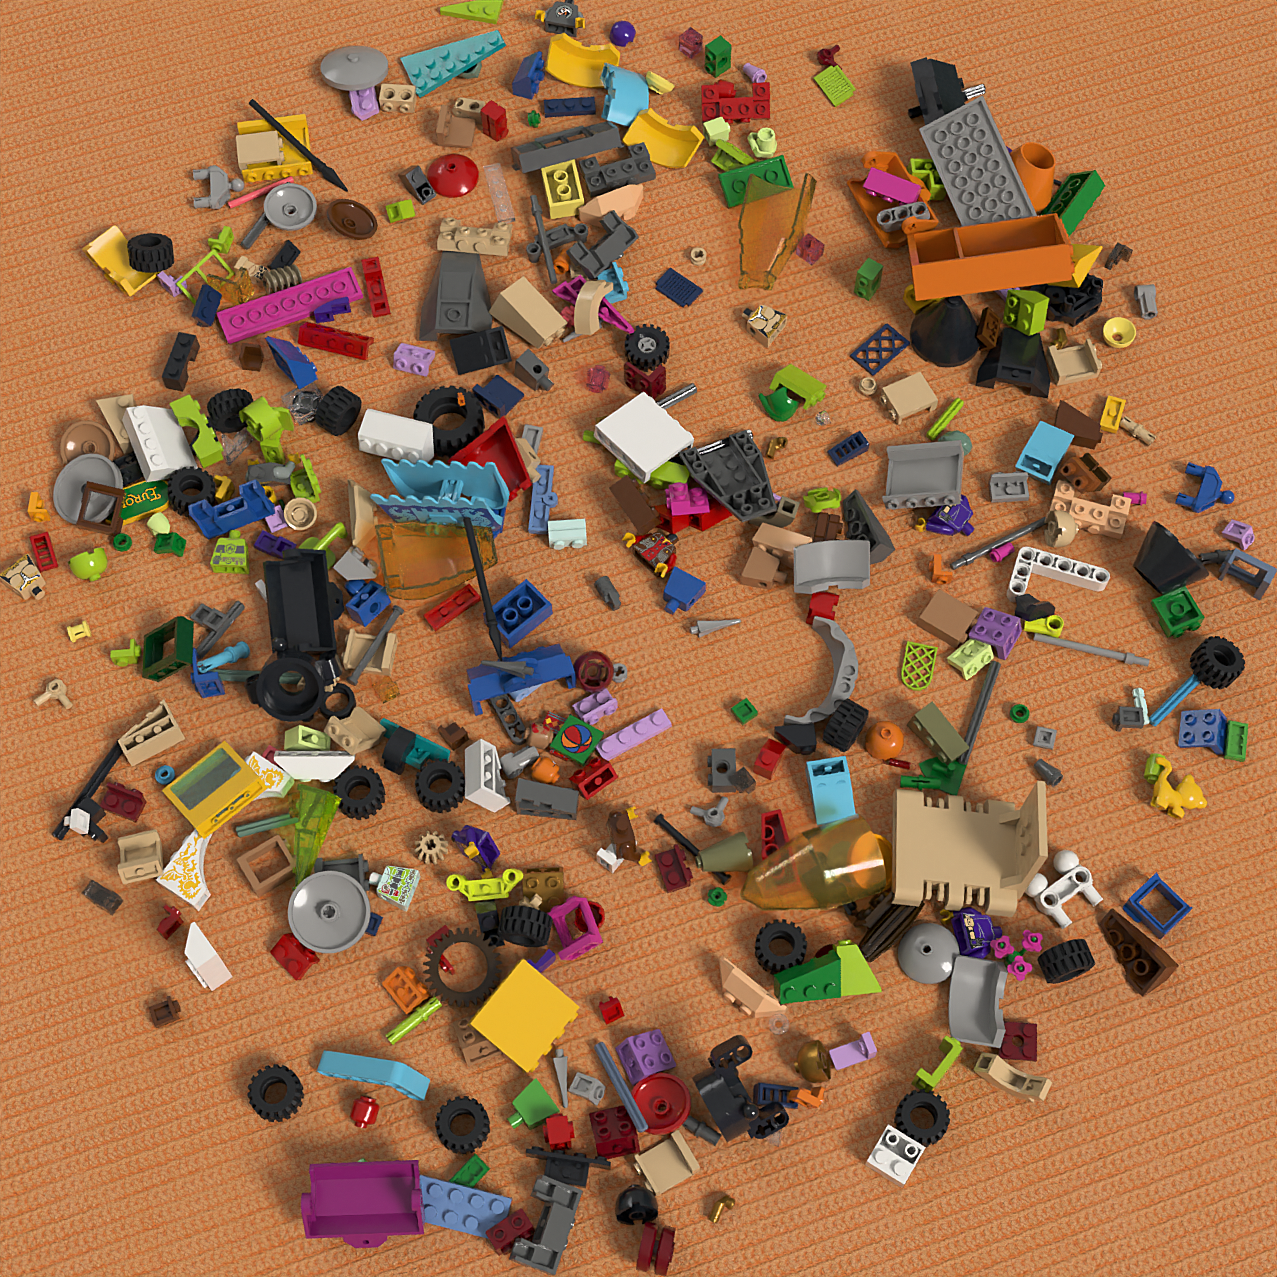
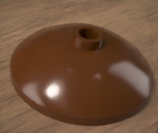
M337 199L331 202L327 209V218L332 227L347 238L365 240L371 238L377 231L378 224L373 213L356 201Z

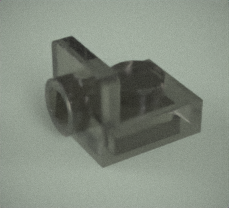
M1117 242L1106 261L1105 268L1111 270L1114 264H1119L1121 259L1128 262L1133 250Z
M745 767L729 777V781L739 793L746 791L750 794L755 790L756 781Z

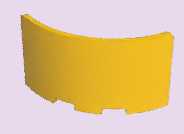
M566 33L551 37L545 67L547 72L557 79L574 86L604 88V84L600 79L604 63L618 66L620 52L611 43L585 47L581 46V42L572 39Z
M647 108L638 113L622 138V142L627 147L644 142L652 163L668 168H685L704 139V136L694 125L683 126L676 124L675 127L667 124L668 120L659 116L651 108Z
M113 225L82 248V251L95 267L99 266L105 272L104 277L112 285L116 283L122 293L132 296L153 280L160 272L144 273L132 269L129 264L128 240L118 227Z

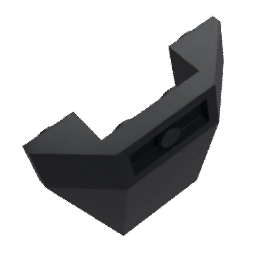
M1004 327L997 338L996 346L990 349L978 369L975 386L994 389L995 381L1031 387V396L1048 398L1051 381L1040 333L1028 336L1017 329Z

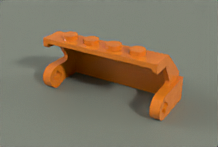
M870 151L866 153L861 159L866 169L873 167L920 185L922 189L916 202H924L930 213V219H917L915 216H912L902 222V229L884 232L877 221V215L883 210L899 207V204L895 202L889 203L880 197H874L866 193L863 186L869 173L860 179L850 178L847 181V185L885 248H900L908 244L907 234L933 231L939 221L927 204L931 193L925 183L918 177L908 173L896 152Z

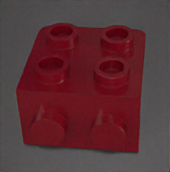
M626 361L624 363L625 384L629 388L638 391L639 394L645 392L655 400L658 395H662L666 390V368L660 364L647 376Z

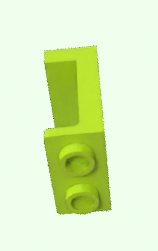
M789 364L775 374L769 389L775 392L783 386L787 387L806 399L803 409L807 410L823 400L826 395L824 391L827 385L794 365Z
M271 407L272 409L276 408L280 413L281 417L278 419L282 428L266 440H261L260 447L266 463L272 462L284 465L286 459L280 439L283 430L294 431V424L288 409L284 407Z
M946 1035L939 1049L947 1056L932 1075L920 1068L911 1084L919 1090L925 1089V1092L933 1091L959 1057L963 1049L960 1046L961 1043L954 1037L949 1038Z

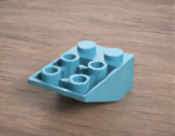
M1040 421L1015 466L1016 471L1028 472L1029 477L1051 485L1074 435Z
M846 756L807 762L805 773L817 825L856 819Z

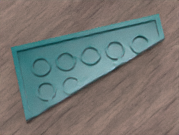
M495 30L401 57L400 59L413 86L416 87L417 95L421 98L504 48L506 44L500 32Z

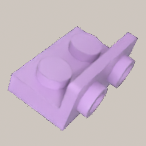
M375 86L363 90L349 91L348 95L352 103L351 111L355 116H358L363 121L379 113Z
M401 343L394 352L393 368L427 377L429 365L435 358V351Z
M606 688L572 705V708L580 720L593 725L599 721V718L613 714L618 708L616 698L613 699Z

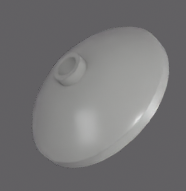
M294 183L282 184L273 188L264 201V212L268 221L275 227L287 231L306 227L312 222L317 211L316 199L312 192L306 187Z
M923 923L914 926L904 934L898 947V960L902 970L909 978L922 984H936L950 977L955 957L960 955L959 945L954 935L945 927L934 923ZM930 947L931 951L925 953L924 948Z

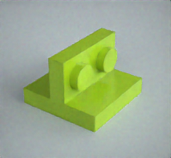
M718 139L715 143L719 149L711 162L726 172L757 163L755 159L730 142Z

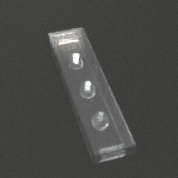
M500 163L483 166L498 223L514 222L515 216Z

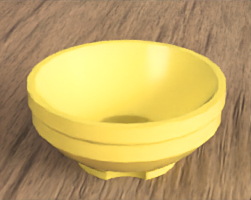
M651 71L647 72L646 81L648 87L659 94L668 93L675 87V85Z
M1115 317L1105 323L1102 334L1104 340L1109 345L1116 348H1124L1133 342L1136 336V329L1131 321ZM1118 334L1122 337V340L1115 341L1112 336Z

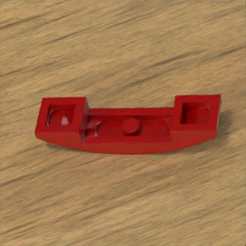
M379 257L361 260L373 318L391 315Z

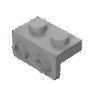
M997 472L991 474L988 483L991 503L1028 501V472Z

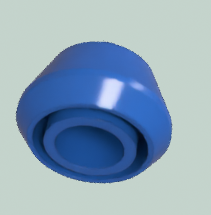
M363 579L349 580L345 582L344 588L353 598L367 583Z

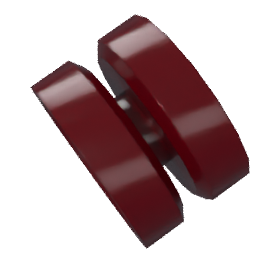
M646 1221L636 1270L648 1272L652 1259H654L655 1274L666 1277L669 1263H671L673 1257L676 1228L664 1226L659 1239L657 1238V1223Z

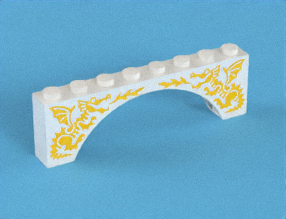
M253 752L251 756H247L244 760L268 788L254 800L267 797L284 798L295 783L294 779L287 772L256 752ZM194 828L191 835L185 837L182 847L178 852L173 853L166 868H163V875L157 876L156 881L160 886L199 911L211 895L205 882L203 864L205 851L212 834L203 839Z

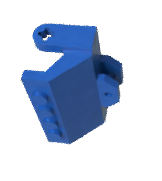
M558 643L548 647L541 646L530 652H520L516 656L509 658L502 657V662L526 661L527 667L534 668L533 675L525 674V679L482 664L466 669L470 683L467 685L475 716L483 714L480 701L565 677L568 689L576 688L575 671L570 656H565L563 649Z

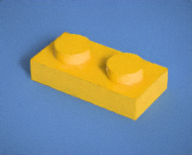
M1108 395L1100 421L1101 430L1117 433L1126 400Z

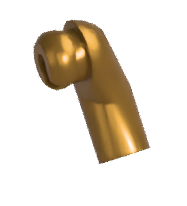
M1058 328L1056 330L1058 339L1053 340L1054 343L1051 342L1050 346L1055 345L1057 350H1060L1068 343L1065 329Z
M778 437L771 440L765 457L769 460L774 459L776 451L785 448L788 444L787 438Z
M724 1195L717 1200L712 1207L708 1220L718 1223L725 1207L729 1210L733 1209L736 1202L735 1199L730 1198V1195Z

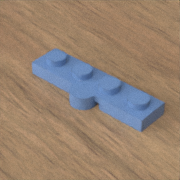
M538 465L535 470L541 477L533 483L529 534L548 533L550 508H554L558 504V496L552 492L554 466Z

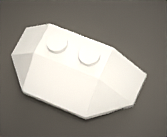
M275 751L274 761L293 779H299L301 782H309L311 779L329 782L340 775L355 760V754L351 755L347 751Z

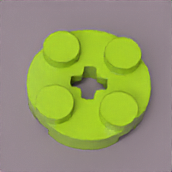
M826 487L810 490L808 496H803L804 505L814 513L821 512L822 509L838 508L841 501L840 491L833 488V491H828Z

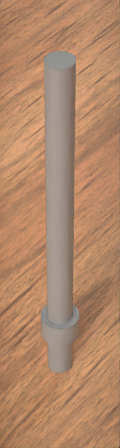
M1039 633L1034 634L1033 640L1121 660L1125 664L1132 665L1134 663L1147 667L1149 665L1150 659L1135 656L1133 653L1127 652L1125 654Z

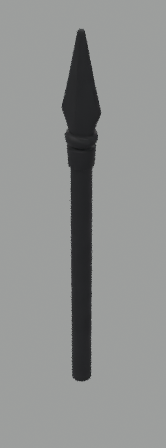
M254 99L250 100L249 105L310 160L326 180L346 192L348 191L334 169L328 167L319 158H316Z
M468 517L464 518L463 522L486 612L489 636L499 660L502 662L501 634L492 609L471 518Z

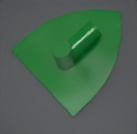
M938 757L919 763V767L925 777H941V791L957 796L967 764H960L956 759L947 766Z

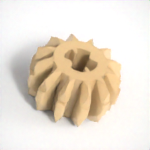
M436 830L432 835H430L429 831H426L425 837L419 835L420 841H415L417 848L414 850L415 854L419 855L418 859L420 861L425 859V864L427 865L431 860L435 865L437 864L436 859L443 861L444 856L442 854H448V849L446 848L448 841H444V835L438 836ZM431 845L435 846V848L432 847V850H428V847L431 848Z

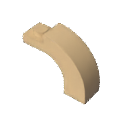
M588 280L582 286L575 304V334L592 335L600 329L598 319L599 305L602 298L614 289L613 282Z
M982 1052L973 1069L979 1076L995 1087L1030 1102H1033L1034 1099L1044 1101L1052 1084L1048 1078L1021 1072L1007 1064L998 1055Z

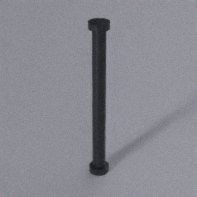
M662 813L655 818L654 823L656 825L659 824L693 856H698L700 850L667 822ZM712 872L721 880L723 885H726L732 878L730 874L724 872Z

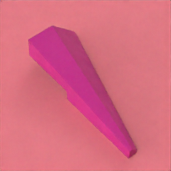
M579 275L569 283L564 281L553 289L552 292L575 305L578 294L587 281ZM603 297L599 305L598 317L629 334L634 333V328Z

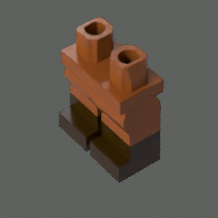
M1085 453L1080 458L1071 457L1060 469V472L1081 494L1101 491L1112 479L1089 453Z

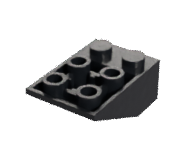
M503 326L449 340L458 375L512 361Z

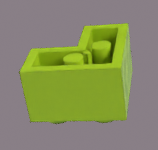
M910 159L906 170L909 174L918 177L925 183L931 193L929 200H944L947 191L933 160Z

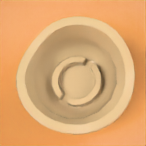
M306 498L292 499L286 504L284 509L285 521L296 530L308 529L314 524L317 517L315 505Z

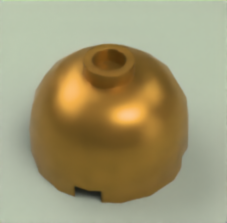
M820 1040L804 1044L798 1051L797 1061H794L796 1072L801 1073L802 1077L810 1083H822L831 1079L829 1059L825 1058L824 1053H826V1049Z

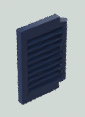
M669 268L656 282L657 286L655 288L683 308L686 305L690 306L703 292L702 288L672 268Z

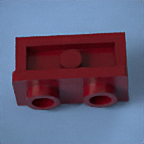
M520 1208L488 1229L486 1235L500 1256L501 1254L507 1255L512 1251L516 1238L530 1240L535 1229L524 1210Z

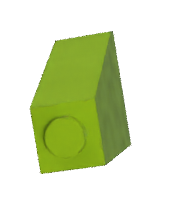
M850 939L838 940L837 944H833V949L841 958V996L882 992L877 979L857 944L851 942Z

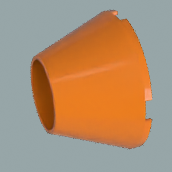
M1027 142L1009 154L1037 212L1046 208L1051 201L1056 160L1051 151L1045 146L1035 142Z

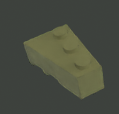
M933 701L914 714L906 725L947 766L970 748Z

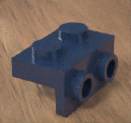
M207 284L202 285L191 316L198 321L197 325L200 327L212 326L222 297L221 293Z

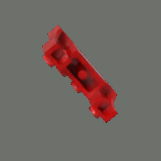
M770 82L752 83V97L719 98L718 85H701L702 123L719 117H723L725 123L728 122V124H733V121H740L741 124L750 123V120L770 119Z

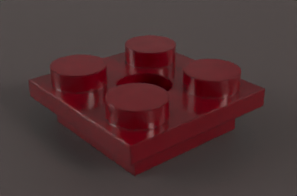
M1004 1021L1006 1031L999 1048V1057L1007 1060L1037 1062V1024ZM1012 1038H1020L1023 1045L1016 1047L1012 1043Z

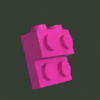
M677 482L669 485V489H665L667 509H671L672 516L710 512L707 491L704 488L696 487L688 490L687 483Z

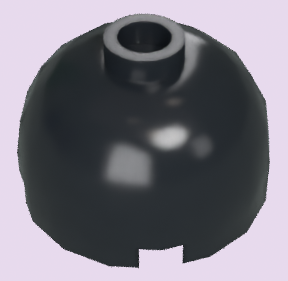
M631 1185L621 1192L615 1204L617 1221L626 1225H635L633 1221L642 1220V1224H645L646 1221H654L658 1217V1203L652 1191L640 1185Z

